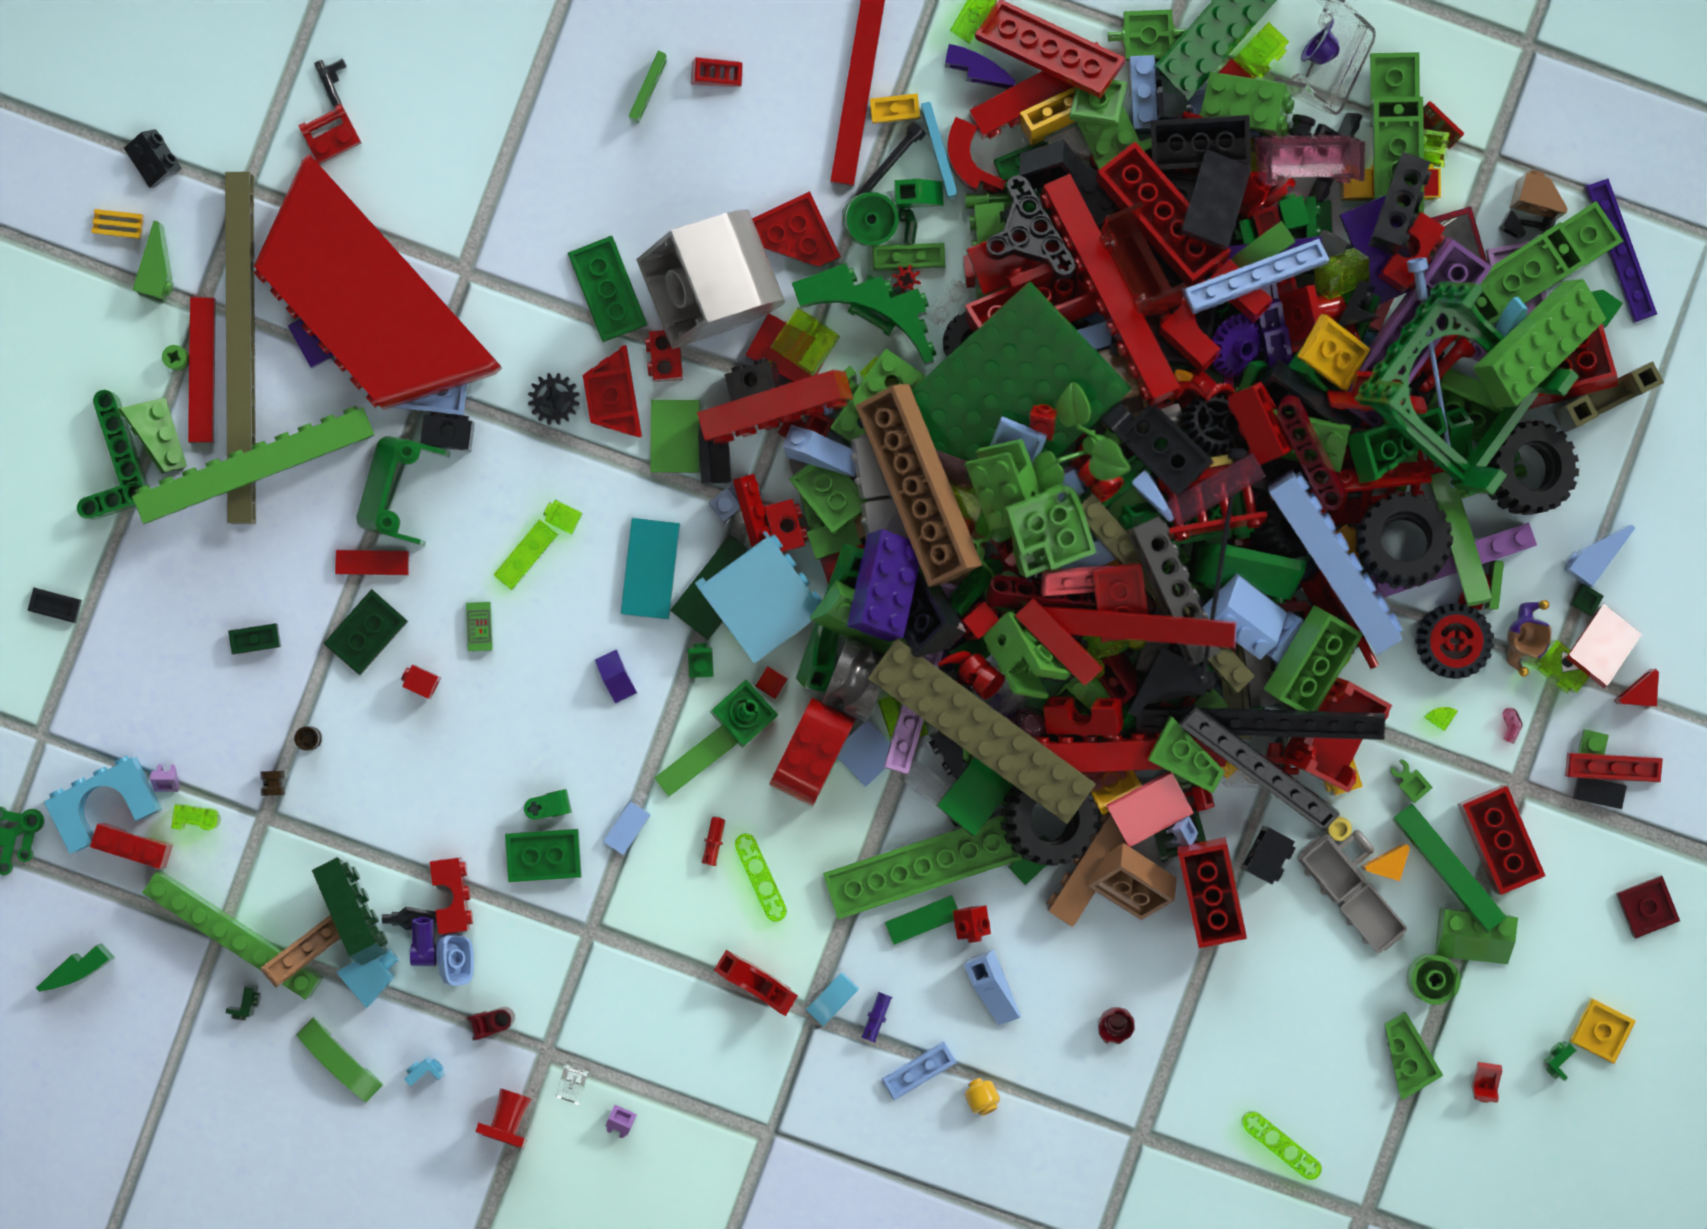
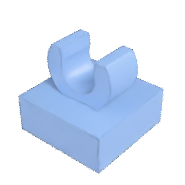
M1189 816L1169 826L1166 830V833H1174L1171 842L1173 844H1180V846H1190L1198 835Z

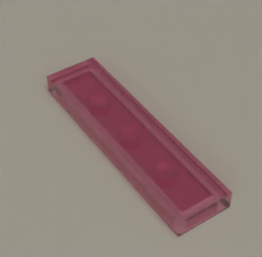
M1252 453L1185 491L1179 497L1169 500L1166 504L1172 512L1176 523L1180 525L1264 478L1266 475Z

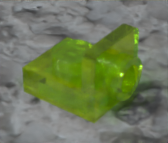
M555 499L553 504L548 503L543 515L546 516L545 522L573 535L583 513Z

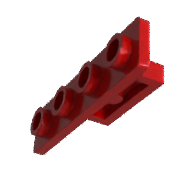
M1356 371L1351 392L1328 390L1326 396L1329 406L1340 410L1345 408L1359 409L1361 411L1374 410L1371 406L1360 405L1355 400L1360 386L1369 380L1373 372ZM1393 379L1391 381L1401 383L1398 379ZM1410 396L1411 404L1416 414H1426L1427 406L1424 398Z

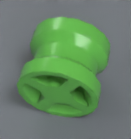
M170 345L164 349L162 361L168 368L180 371L189 365V354L178 345Z

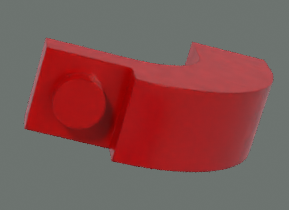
M955 117L947 142L948 161L954 175L965 187L975 193L979 184L983 185V190L989 191L991 194L1002 193L1006 180L981 170L971 158L970 145L978 126Z
M725 950L714 969L724 979L755 995L784 1016L788 1014L798 997L789 986L728 950Z

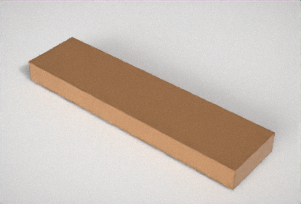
M331 915L261 967V972L275 988L279 987L341 939Z

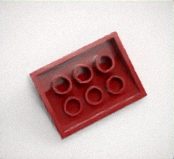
M1603 324L1594 330L1556 367V369L1573 370L1579 376L1566 395L1539 393L1527 410L1618 386V376Z

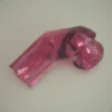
M1506 708L1502 712V717L1508 729L1503 740L1514 744L1523 727V722L1516 709Z

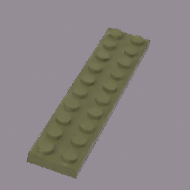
M896 639L871 672L868 679L1068 824L1096 784L922 656L914 657L910 650L911 648L899 639Z

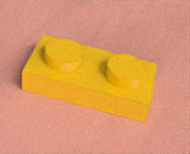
M918 93L870 99L872 124L920 119Z

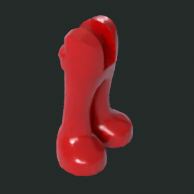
M1459 335L1442 337L1434 348L1436 359ZM1460 337L1447 355L1437 364L1439 380L1460 358L1470 359L1477 353L1474 346L1465 337ZM1430 355L1410 382L1412 383L1421 375L1420 373H1423L1428 379L1423 382L1418 390L1424 394L1435 386Z

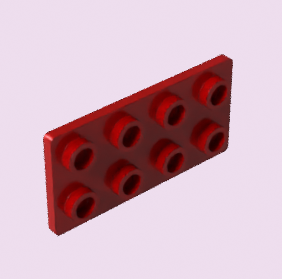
M1039 222L1034 225V229L1037 232L1042 233L1048 229L1044 223ZM1058 229L1057 232H1058V234L1060 235V237H1061V239H1062L1063 236H1062L1060 230ZM1019 232L1012 236L1013 240L1019 243L1026 239L1025 235ZM988 240L966 250L983 294L990 293L1004 286L1013 288L1051 272L1048 264L1014 254L1001 260L991 259L986 253ZM996 242L990 246L991 250L997 253L1004 250V246L1001 243ZM1053 242L1045 246L1049 252L1059 250V246Z

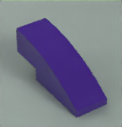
M948 44L944 67L968 72L967 82L1004 89L1015 86V80L990 59L967 48Z

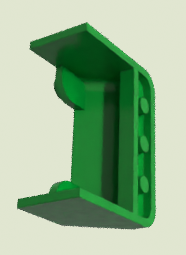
M392 436L381 438L376 445L357 512L356 520L358 525L371 532L425 546L426 541L398 533L400 528L399 516L395 512L385 509L398 463L406 465L415 463L420 457L421 450L450 458L451 453L444 449Z
M1193 543L1192 562L1189 564L1188 581L1203 583V588L1215 589L1221 544ZM1226 545L1220 586H1225L1238 574L1264 595L1270 596L1272 601L1285 604V600L1292 598L1301 581L1307 562Z

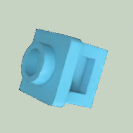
M427 1057L421 1064L416 1061L406 1070L409 1075L404 1080L412 1086L428 1070L440 1080L445 1075L442 1071L444 1067L437 1059L433 1058L431 1060L430 1057Z

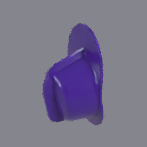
M1331 19L1308 42L1301 54V61L1309 60L1315 64L1323 65L1338 56L1340 52L1339 42L1330 31L1334 19Z

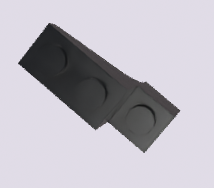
M966 685V686L964 687V688H966L968 691H970L972 694L975 695V693H974V691L972 690L971 686ZM937 730L929 735L932 741L928 743L934 754H940L944 762L941 763V766L946 775H952L956 779L964 771L963 748Z

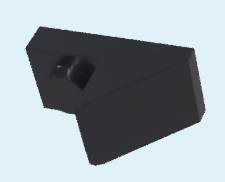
M1359 281L1338 322L1341 327L1358 326L1380 318L1365 309L1366 305L1368 306L1374 298L1375 293L1373 291L1376 288L1374 285Z

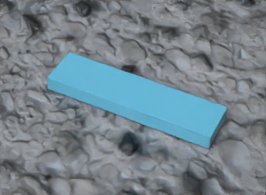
M928 101L921 104V111L947 200L956 198L957 190L931 102Z

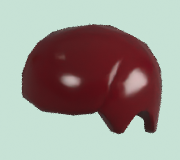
M1121 1007L1109 1008L1102 1013L1098 1020L1099 1036L1107 1044L1109 1042L1121 1044L1129 1039L1135 1030L1134 1017L1128 1010Z

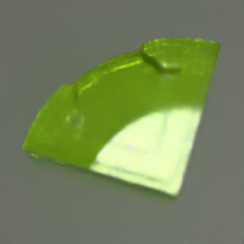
M1439 707L1429 711L1423 718L1445 731L1458 710L1450 707Z

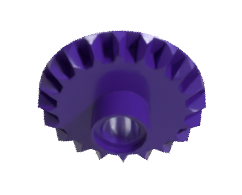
M1237 314L1227 318L1218 327L1212 339L1221 349L1219 357L1213 362V366L1221 375L1229 378H1239L1250 362L1259 361L1258 353L1263 351L1260 348V345L1263 343L1260 337L1262 335L1259 330L1260 324L1257 322L1252 323L1245 315Z

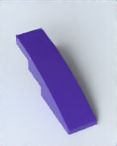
M1277 283L1262 288L1273 299L1271 307L1257 319V323L1260 324L1259 330L1262 334L1260 337L1263 342L1262 346L1266 362L1269 364L1268 369L1278 359L1287 366L1293 360L1289 330L1285 325Z

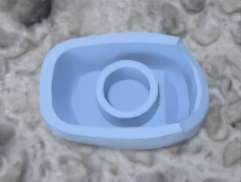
M459 933L441 935L436 945V960L443 983L450 986L468 984L472 980L474 970V952L471 940Z

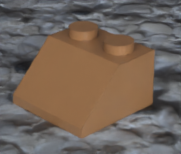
M1531 170L1530 173L1526 172L1516 181L1509 208L1540 217L1548 216L1555 220L1565 215L1568 210L1551 178L1544 177V173Z

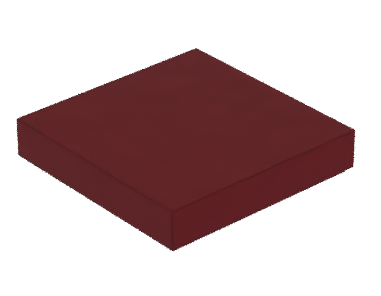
M1662 875L1616 892L1631 934L1635 939L1680 922Z

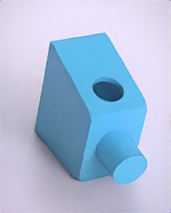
M389 949L388 953L364 965L354 961L336 973L367 1008L373 1004L395 978V975L389 968L398 962L399 959Z

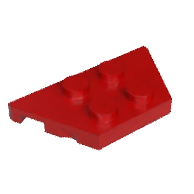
M623 345L619 350L603 359L597 366L582 375L590 423L642 438L627 345Z

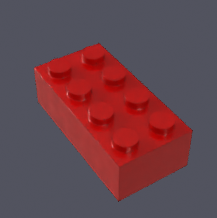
M1500 785L1457 804L1495 894L1503 895L1546 876L1508 786Z

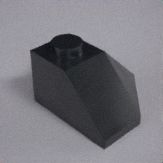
M1161 73L1156 74L1157 119H1183L1184 111L1191 113V103H1186V96Z

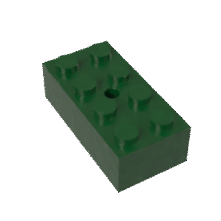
M339 857L312 869L311 871L348 957L364 965L388 953L386 948L388 940L383 931L379 932L376 925L379 919L375 911L369 909L367 902L370 899L366 890L359 886L358 880H360L357 869L354 866L351 867L348 862H344Z

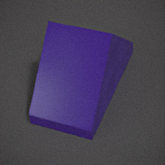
M617 649L595 659L602 680L615 703L637 693Z

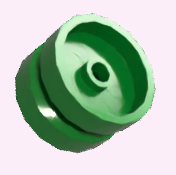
M878 192L861 193L852 197L842 212V227L845 234L853 242L862 246L880 245L887 242L895 234L899 224V216L895 204L887 196ZM868 215H870L871 218H874L873 223H868Z

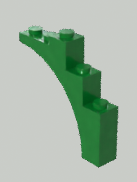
M846 263L791 283L800 309L818 304L842 303L874 311L890 320L906 334L916 347L925 366L934 363L933 356L937 355L933 342L928 343L925 337L928 329L924 319L919 320L918 318L926 314V307H929V303L925 293L920 294L918 288L890 298L889 295L894 293L889 280L884 281L883 277L879 276L854 285V282L858 281L853 267L848 269Z

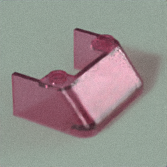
M1351 135L1255 137L1259 180L1264 182V185H1279V180H1284V178L1331 177L1336 179V183H1351V179L1364 181L1365 141Z

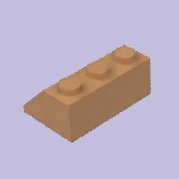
M1122 843L1106 853L1088 881V887L1138 919L1143 920L1175 901L1177 877Z

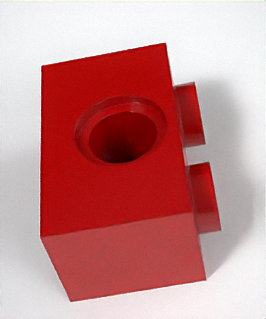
M793 499L765 506L772 536L775 534L783 545L780 551L784 553L806 547L804 541L809 539L805 526L800 527L798 518L802 517L799 503L794 504ZM786 519L792 520L795 525L794 529L788 533L783 532L780 528L782 521Z
M985 601L973 603L966 614L958 617L966 631L962 636L966 641L979 639L1000 620L996 616L998 612L995 607Z

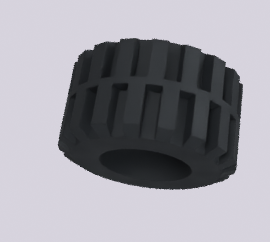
M1275 500L1256 509L1257 513L1266 511L1267 517L1265 523H1262L1260 527L1254 528L1255 532L1250 533V543L1256 549L1255 551L1292 559L1308 551Z

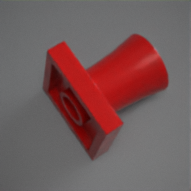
M1314 285L1278 295L1279 300L1282 302L1285 325L1289 330L1290 343L1308 338L1321 314L1327 315L1338 324L1346 308L1345 300L1338 291L1331 290L1317 296Z
M500 1088L491 1126L478 1122L475 1132L479 1135L524 1149L527 1139L516 1135L532 1099Z

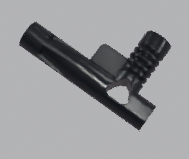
M340 59L338 62L336 61V63L334 62L325 66L323 60L315 62L316 70L331 104L335 108L340 103L342 104L334 87V84L339 82L336 72L346 68L347 65L344 59ZM327 70V73L323 76L321 71Z

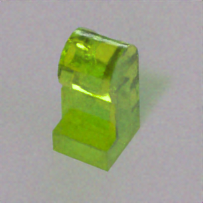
M175 804L171 829L182 830L185 828V824L198 825L203 830H212L220 825L221 816L217 810L212 808Z

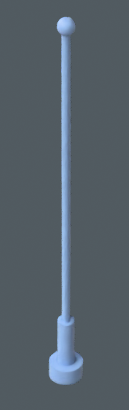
M1416 258L1407 261L1408 272H1414L1417 296L1422 304L1428 298L1423 271L1428 269L1427 258ZM1431 327L1429 331L1426 333L1427 336L1431 334ZM1432 341L1428 345L1435 387L1437 392L1439 407L1442 408V412L1446 422L1438 368L1436 363L1434 345ZM1447 427V431L1443 433L1444 440L1451 447Z

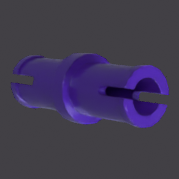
M881 992L877 993L872 1011L867 1014L869 1019L861 1035V1038L876 1043L882 1022L885 1023L887 1019L885 1015L893 998Z

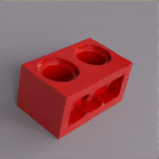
M649 331V338H645L646 353L651 352V362H647L648 376H653L654 382L683 380L681 347L672 349L669 343L667 349L659 350L656 347L657 341L660 338L668 339L665 331ZM662 362H669L672 368L669 373L661 374L658 371V367Z

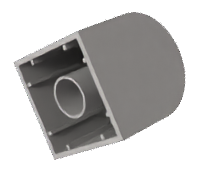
M749 210L728 212L670 230L636 259L672 349L750 323L775 311L785 303Z

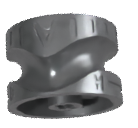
M848 637L822 704L836 708L838 704L844 703V710L849 716L867 723L881 689L870 681L868 677L885 654L875 658L872 653V646Z

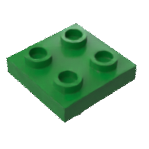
M747 679L710 711L714 718L742 748L778 716L776 711Z

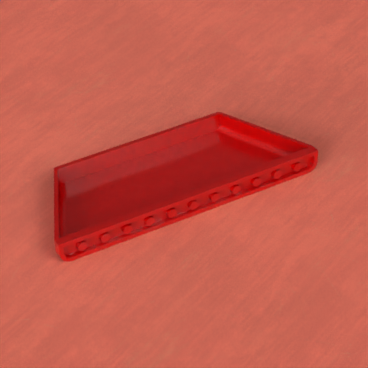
M310 154L302 159L254 264V267L257 269L254 274L263 284L268 281L273 287L269 291L278 301L281 299L285 300L288 304L285 309L294 319L299 316L303 320L302 328L311 337L315 334L321 340L317 344L326 354L331 352L337 358L333 361L342 372L346 369L352 375L349 380L356 388L360 390L363 387L368 395L365 398L374 408L379 405L383 410L496 375L502 370V366L316 160Z

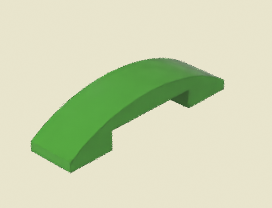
M313 1017L296 1036L341 1083L364 1102H367L384 1084L367 1068L364 1069L330 1036L331 1033Z

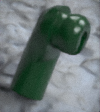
M909 208L908 210L900 209L899 221L906 222L903 242L915 244L918 224L914 212Z

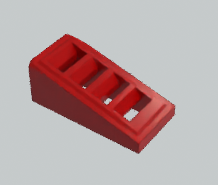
M695 57L692 61L691 84L741 87L743 62ZM700 67H704V77L700 76ZM710 67H714V78L710 77ZM720 67L724 68V79H720ZM730 68H734L733 80L729 79Z

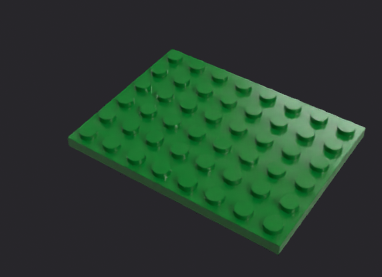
M1029 281L911 391L942 467L961 485L960 488L982 510L965 463L978 459L976 451L979 448L990 446L1002 416L1029 427L1030 413L1034 405H1048L1052 409L1057 410L1060 396L1070 383L1075 382L1085 393L1090 405V420L1086 424H1081L1082 427L1089 429L1107 410L1124 398L1132 388ZM1057 415L1052 441H1045L1041 453L1050 451L1056 458L1084 432L1077 430L1075 425L1066 427Z

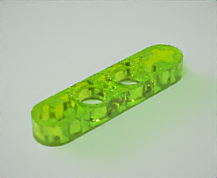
M749 833L739 835L735 840V849L760 904L769 920L774 922L781 921L787 914V907L761 849L753 835ZM744 837L746 840L751 839L753 843L750 845L751 852L753 853L757 850L759 855L751 856L745 860L743 856L748 855L745 848L740 849L741 839ZM754 859L760 860L763 864L762 871L759 873L751 872L749 869L750 861ZM767 881L772 884L773 891L770 895L760 893L759 885L762 882ZM777 894L779 899H775L774 902L777 907L782 906L781 916L771 915L769 913L772 910L771 903L769 902L765 905L763 900L771 899Z
M1248 1111L1243 1115L1241 1120L1242 1127L1300 1175L1308 1180H1314L1320 1176L1322 1172L1320 1162L1260 1113ZM1257 1116V1123L1264 1127L1265 1123L1268 1124L1262 1130L1260 1136L1256 1135L1260 1131L1255 1126L1248 1128L1249 1122L1247 1119L1249 1117L1255 1118ZM1269 1131L1278 1133L1279 1139L1275 1144H1268L1265 1140V1136ZM1289 1146L1296 1147L1298 1151L1296 1158L1292 1160L1287 1159L1284 1155L1285 1149ZM1303 1154L1306 1155L1303 1158L1304 1161L1310 1165L1313 1162L1315 1163L1314 1168L1316 1171L1314 1173L1308 1172L1306 1174L1307 1169L1301 1163H1299L1298 1167L1295 1166V1164L1301 1161Z

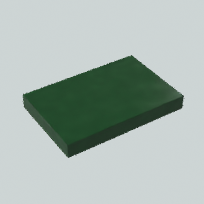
M371 589L323 644L361 676L409 621Z

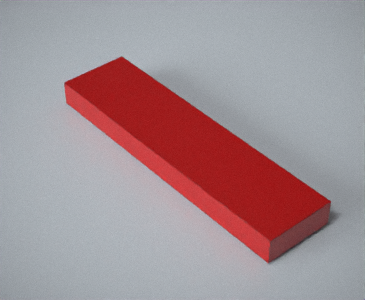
M1034 598L1015 615L1084 686L1103 669Z
M1567 752L1565 777L1661 782L1663 758Z

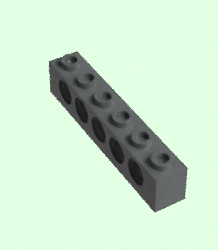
M1156 517L1126 530L1164 615L1183 617L1182 609L1186 606L1190 611L1189 618L1209 620L1207 613L1201 609L1198 603L1200 598L1197 591L1191 587L1188 581L1189 573L1186 567L1181 565L1178 559V548L1169 539V529L1165 521L1161 520L1160 517ZM1153 539H1156L1159 542V549L1157 552L1154 551L1151 547V542ZM1164 561L1170 567L1168 574L1163 573L1161 569ZM1174 584L1178 585L1180 589L1177 597L1172 593V586ZM1177 643L1187 666L1196 665L1203 661L1205 646ZM1210 646L1209 658L1221 653L1219 647Z

